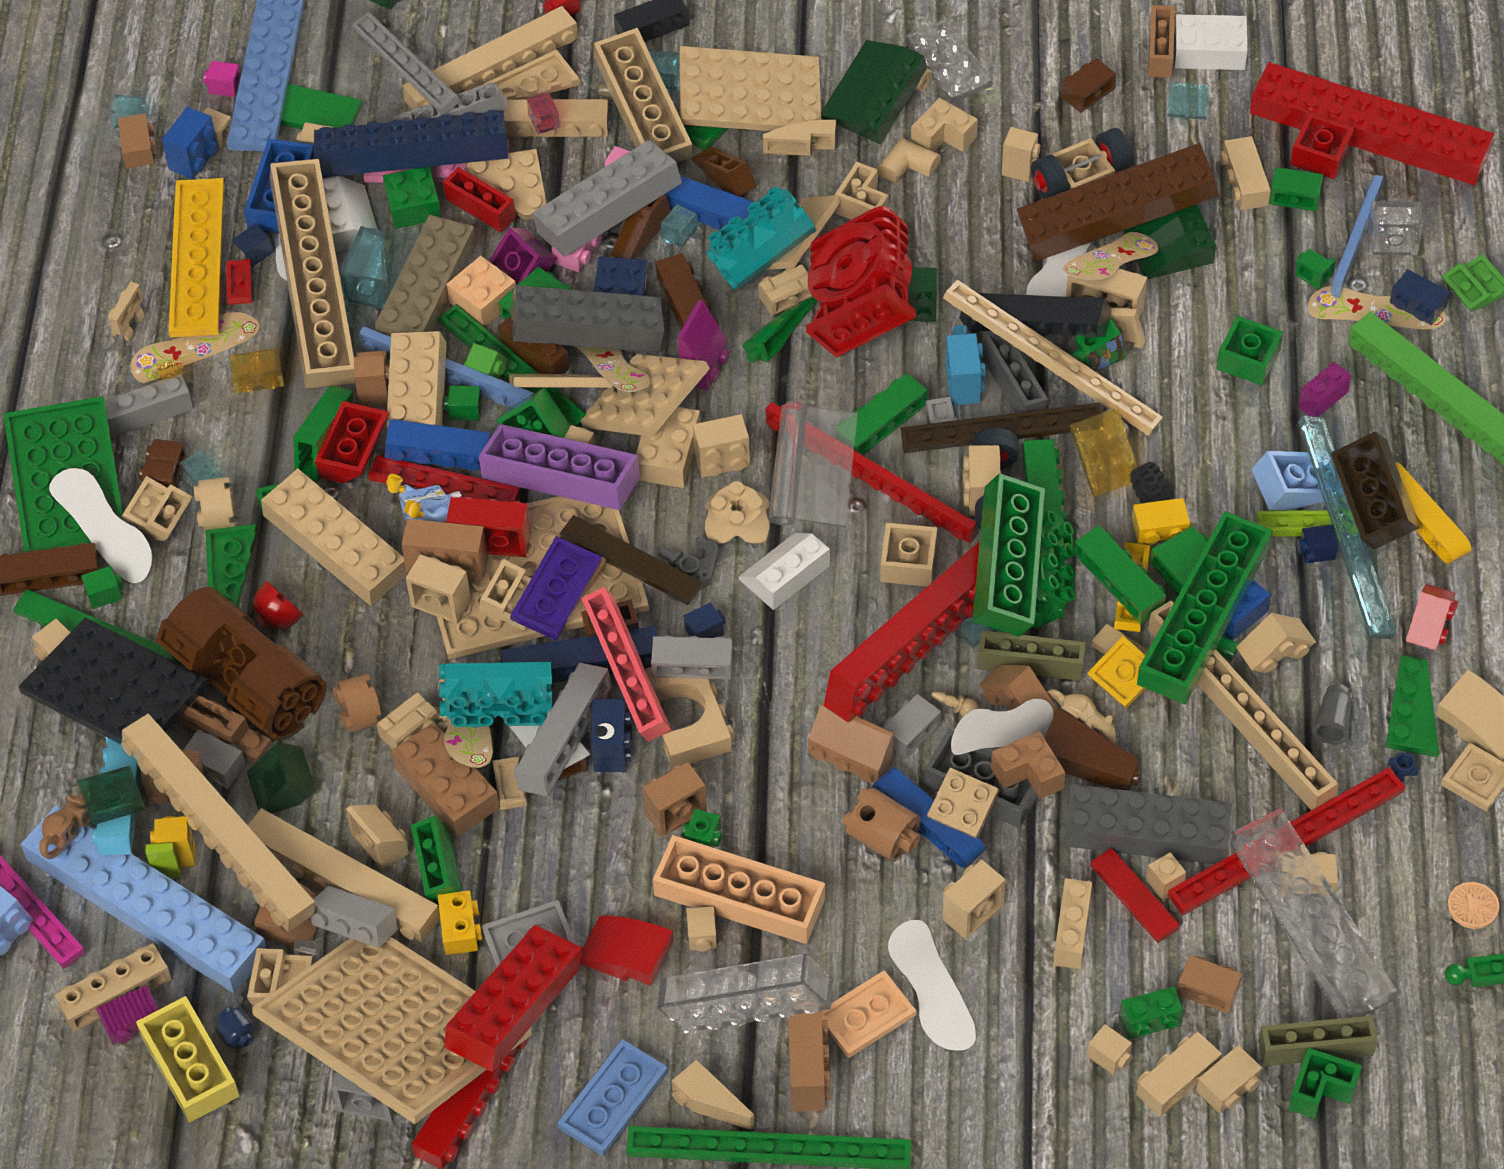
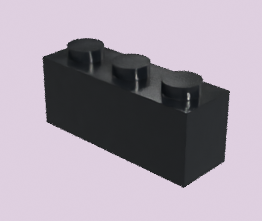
M651 0L614 14L615 31L617 34H621L638 28L644 42L688 26L689 11L683 0Z

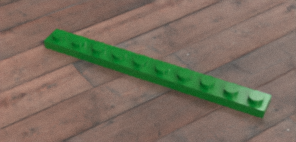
M629 1126L626 1153L627 1157L869 1169H910L911 1140Z

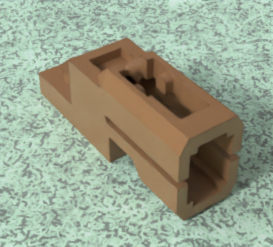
M201 695L179 716L181 725L196 732L199 729L205 733H213L221 741L237 745L242 750L244 758L256 764H259L273 745L270 738L249 729L246 717Z

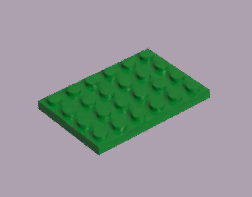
M104 396L3 413L24 552L92 543L74 517L51 495L49 490L53 478L64 470L78 468L86 470L93 475L114 514L121 519L123 510Z

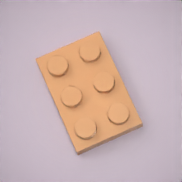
M885 971L880 972L821 1009L822 1020L828 1021L829 1035L848 1059L916 1016V1009Z

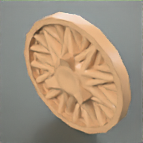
M1466 882L1456 886L1450 893L1447 903L1449 914L1454 921L1463 927L1480 929L1491 925L1497 918L1500 907L1498 898L1493 890L1477 882Z

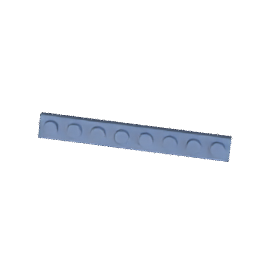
M363 326L359 332L361 348L366 352L386 351L387 360H390L391 337ZM446 359V382L453 386H480L481 396L492 399L498 404H505L511 407L534 394L523 388L514 387L510 383Z

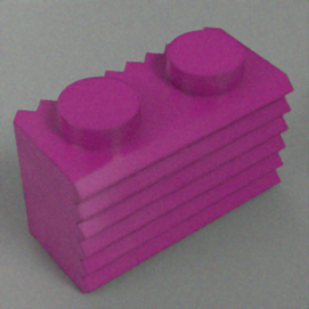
M1332 362L1331 365H1328V368L1321 370L1318 376L1311 379V382L1301 387L1298 408L1312 419L1318 418L1349 392L1351 374L1336 362Z
M144 985L142 988L139 987L138 990L129 992L127 995L124 994L122 997L113 999V1001H109L107 1004L96 1008L112 1045L117 1042L122 1044L130 1041L133 1035L139 1033L136 1021L159 1010L148 985Z

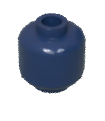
M228 1007L216 1017L215 1032L228 1047L237 1048L241 1046L245 1048L254 1040L253 1034L256 1030V1023L242 1008Z

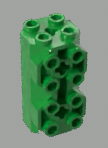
M1043 510L1035 621L1032 628H1041L1044 624L1063 618L1065 604L1075 599L1073 580L1075 572L1071 565L1064 562L1074 556L1072 537L1074 530L1069 522H1064L1060 516L1051 510Z

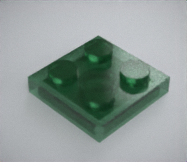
M130 765L77 780L92 825L145 810L144 802Z

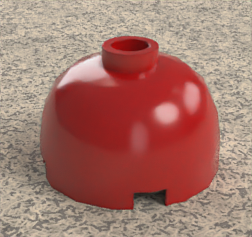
M265 581L254 595L253 609L258 615L255 620L265 629L271 626L276 630H286L295 625L304 615L268 581Z

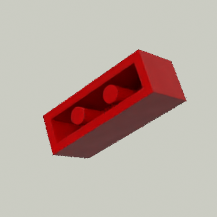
M457 167L443 181L447 201L497 231L502 232L516 218L514 199L460 167Z

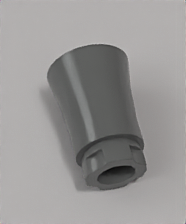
M1330 685L1323 696L1318 717L1312 728L1314 737L1323 743L1337 745L1346 742L1349 738L1352 693L1345 685Z

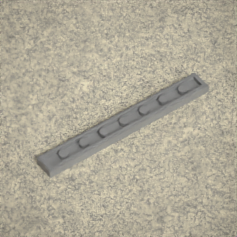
M367 12L351 25L354 31L441 115H445L461 102L459 97L370 12Z

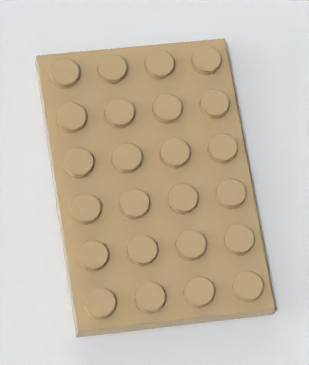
M680 46V119L683 125L772 131L804 121L821 120L819 57Z

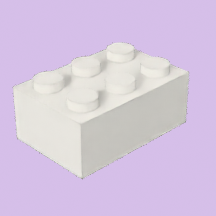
M1176 14L1174 68L1245 70L1247 58L1246 16Z

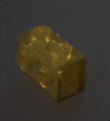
M278 348L229 355L235 393H248L255 390L274 389L284 386L282 363Z

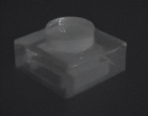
M296 939L293 947L294 955L313 956L314 963L324 957L323 944L312 940Z

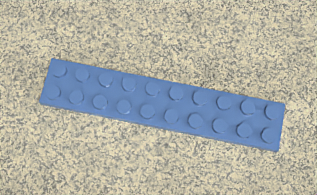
M257 0L227 139L228 150L264 151L268 139L277 140L305 0Z

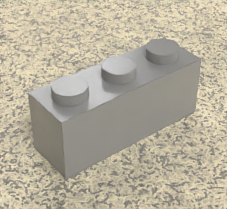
M653 636L652 677L731 679L732 639H725L723 637Z
M329 885L313 899L315 901L314 915L311 916V922L314 926L380 948L398 930L395 908Z

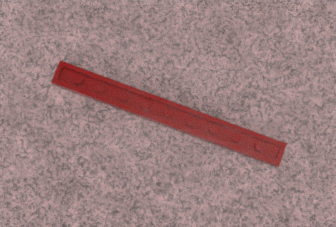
M771 402L765 408L766 423L773 430L782 432L793 442H799L812 453L821 455L832 465L843 468L854 478L865 481L874 490H880L887 494L893 501L902 503L917 515L924 516L935 526L946 529L957 539H963L971 544L976 538L977 523L778 405Z
M1388 767L1169 889L1167 896L1182 916L1275 865L1279 862L1281 855L1300 851L1402 794L1405 786L1391 768Z

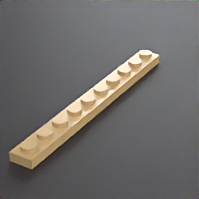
M959 280L945 292L943 299L951 303V305L990 329L994 334L1008 341L1015 348L1021 350L1036 362H1039L1054 374L1093 398L1096 402L1101 403L1108 409L1110 408L1118 417L1123 418L1139 431L1149 436L1159 425L1163 418L1161 415Z

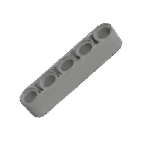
M488 83L456 94L461 102L445 115L456 116L466 112L474 114L485 113L489 110L504 111L508 106V100L497 84ZM431 104L402 113L395 120L407 121L418 117L436 118L441 116V114Z

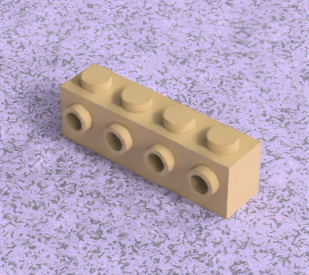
M154 943L138 948L133 954L123 959L113 961L108 967L99 972L90 973L82 981L62 988L54 996L62 1014L74 1033L100 1019L96 1009L98 1006L138 990L139 987L142 988L144 985H148L151 992L172 981L167 965Z

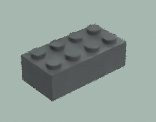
M948 729L925 768L924 786L938 792L949 768L969 775L999 789L998 796L989 815L1021 828L1038 798L1028 779L1003 789L991 769L992 751L996 749L982 748L955 755L951 751L954 731Z

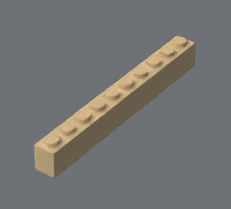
M1172 601L1167 602L1150 613L1148 630L1154 637H1156L1174 604ZM1215 649L1197 682L1198 686L1310 810L1335 798L1338 783Z
M146 714L122 730L121 746L125 753L129 756L133 755L141 771L144 774H149L154 779L156 788L161 793L165 792L169 796L175 810L178 812L182 811L187 817L190 827L195 831L198 830L203 835L206 845L211 850L215 849L219 853L225 867L228 869L232 868L237 874L240 884L245 888L248 887L254 893L256 902L261 907L265 906L270 911L271 918L276 925H282L289 932L314 915L315 901L149 714Z

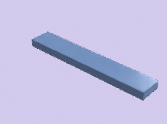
M1373 176L1335 273L1331 296L1338 298L1341 296L1381 193L1383 176Z

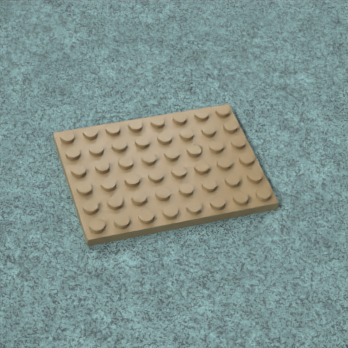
M560 496L527 503L531 535L526 558L488 554L483 580L468 581L471 601L458 623L456 624L436 616L448 660L544 637L545 635L526 627L525 631L503 620L498 624L482 611L480 599L499 564L504 559L525 569V575L532 578L555 536L560 538L559 533L573 515L629 544L619 510ZM608 563L585 594L587 596L605 587L614 596L616 603L632 599L636 614L649 611V604L641 580ZM582 600L573 611L562 632L584 627L581 612L586 611Z
M392 937L380 948L349 938L252 1007L253 1016L413 1124L419 1122L487 1070L444 1048L447 1023L476 991ZM532 1027L529 1028L512 1050L531 1036Z

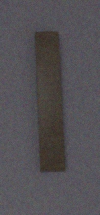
M575 515L571 517L559 533L561 539L606 558L608 564L686 605L690 604L702 588L701 581Z

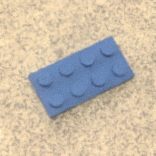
M622 1039L558 1121L557 1128L604 1157L668 1073V1067Z

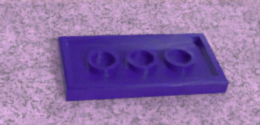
M555 536L511 613L510 620L557 641L599 567L602 556Z

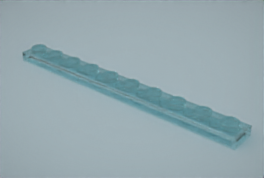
M1303 416L1298 423L1369 638L1391 639L1396 633L1367 546L1362 542L1330 454L1335 450L1325 420L1319 417Z

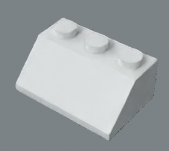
M342 176L322 179L335 252L381 242L365 185Z
M794 533L739 576V580L771 609L775 610L830 566V549L811 533Z

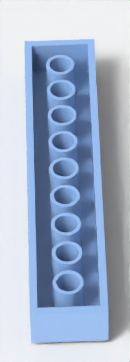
M55 806L47 816L61 809ZM44 819L21 843L27 861L233 994L251 975L256 949H267L263 937L133 854L99 855L97 844L92 843V828L89 826L84 828L77 826L75 830L77 837L53 859L45 858L39 850L40 841L43 839L42 822ZM49 844L48 852L54 850L57 846Z

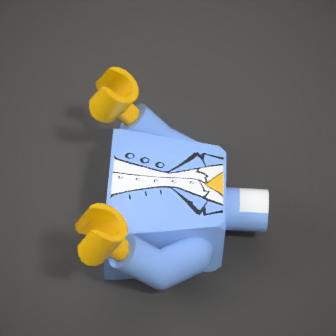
M389 474L386 481L388 490L391 493L400 492L399 499L406 521L407 519L446 523L451 497H461L459 491L446 495L438 485L417 490L406 484L402 486L403 479L396 474Z

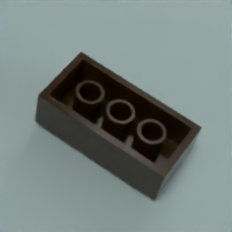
M1375 431L1330 453L1363 543L1372 549H1377L1420 528L1387 439Z

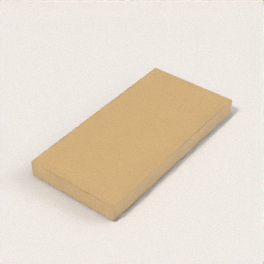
M837 195L803 198L798 205L804 209L817 231L766 270L795 268L811 242L817 237L839 206L841 200Z
M509 374V383L514 387L612 388L601 374Z

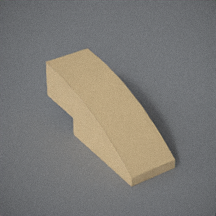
M836 120L804 121L763 134V153L811 156V149L835 150Z

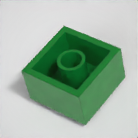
M430 167L414 168L382 175L394 229L425 223L429 215L441 218L439 200Z
M1237 315L1219 349L1216 369L1263 386L1281 350L1283 331Z

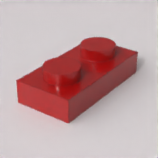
M250 259L226 261L228 305L252 303V265Z

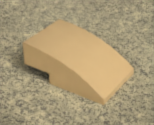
M1467 670L1438 704L1436 716L1458 730V737L1468 743H1472L1503 762L1504 696L1479 676Z

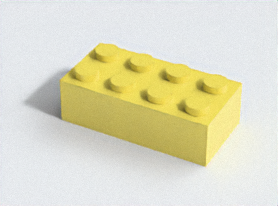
M186 996L136 1021L141 1038L189 1123L240 1097L234 1079Z

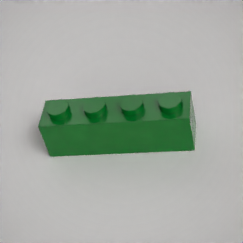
M905 373L902 377L893 380L890 386L882 393H877L864 407H859L849 419L840 422L835 429V440L864 456L926 406L928 390L909 374Z
M1053 439L1023 441L1022 458L1025 482L1044 488L1043 510H1051L1060 516L1064 522H1068L1067 511H1062L1061 506L1065 505L1064 490L1059 489V485L1062 484V470L1057 469V464H1060L1059 449L1054 448Z
M1098 525L1075 541L1074 555L1140 625L1150 619L1151 612L1165 604L1166 592L1163 587L1158 583L1155 584L1149 578L1145 568L1138 566L1125 548L1121 549L1109 531L1105 532Z

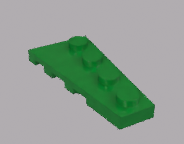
M256 524L206 530L208 587L215 588L237 607H239L258 530Z
M1401 655L1385 748L1438 758L1439 746L1428 662L1426 659Z

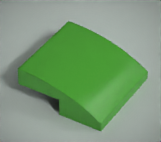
M1483 253L1465 266L1461 262L1441 276L1470 312L1483 308L1504 297V277Z

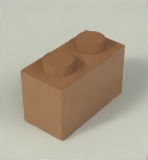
M146 113L117 118L126 169L154 164L153 154H157L155 140H151V137L155 136L153 123H148Z
M1189 955L1178 982L1177 995L1229 1014L1240 987L1242 974L1231 967H1222L1211 963L1204 957Z

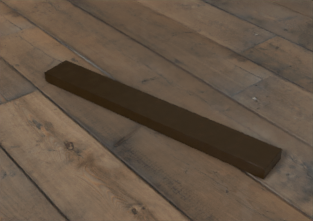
M1101 403L907 426L900 427L904 454L973 445L975 435L989 428L1007 429L1013 432L1017 439L1104 429Z

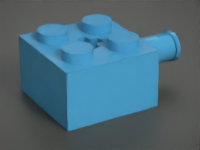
M957 325L953 328L954 335H946L945 368L949 397L951 396L952 405L980 403V393H985V364L981 361V358H983L982 343H977L976 333L968 334L967 326Z

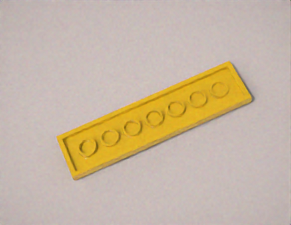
M223 178L176 181L168 331L170 337L219 335L225 189Z

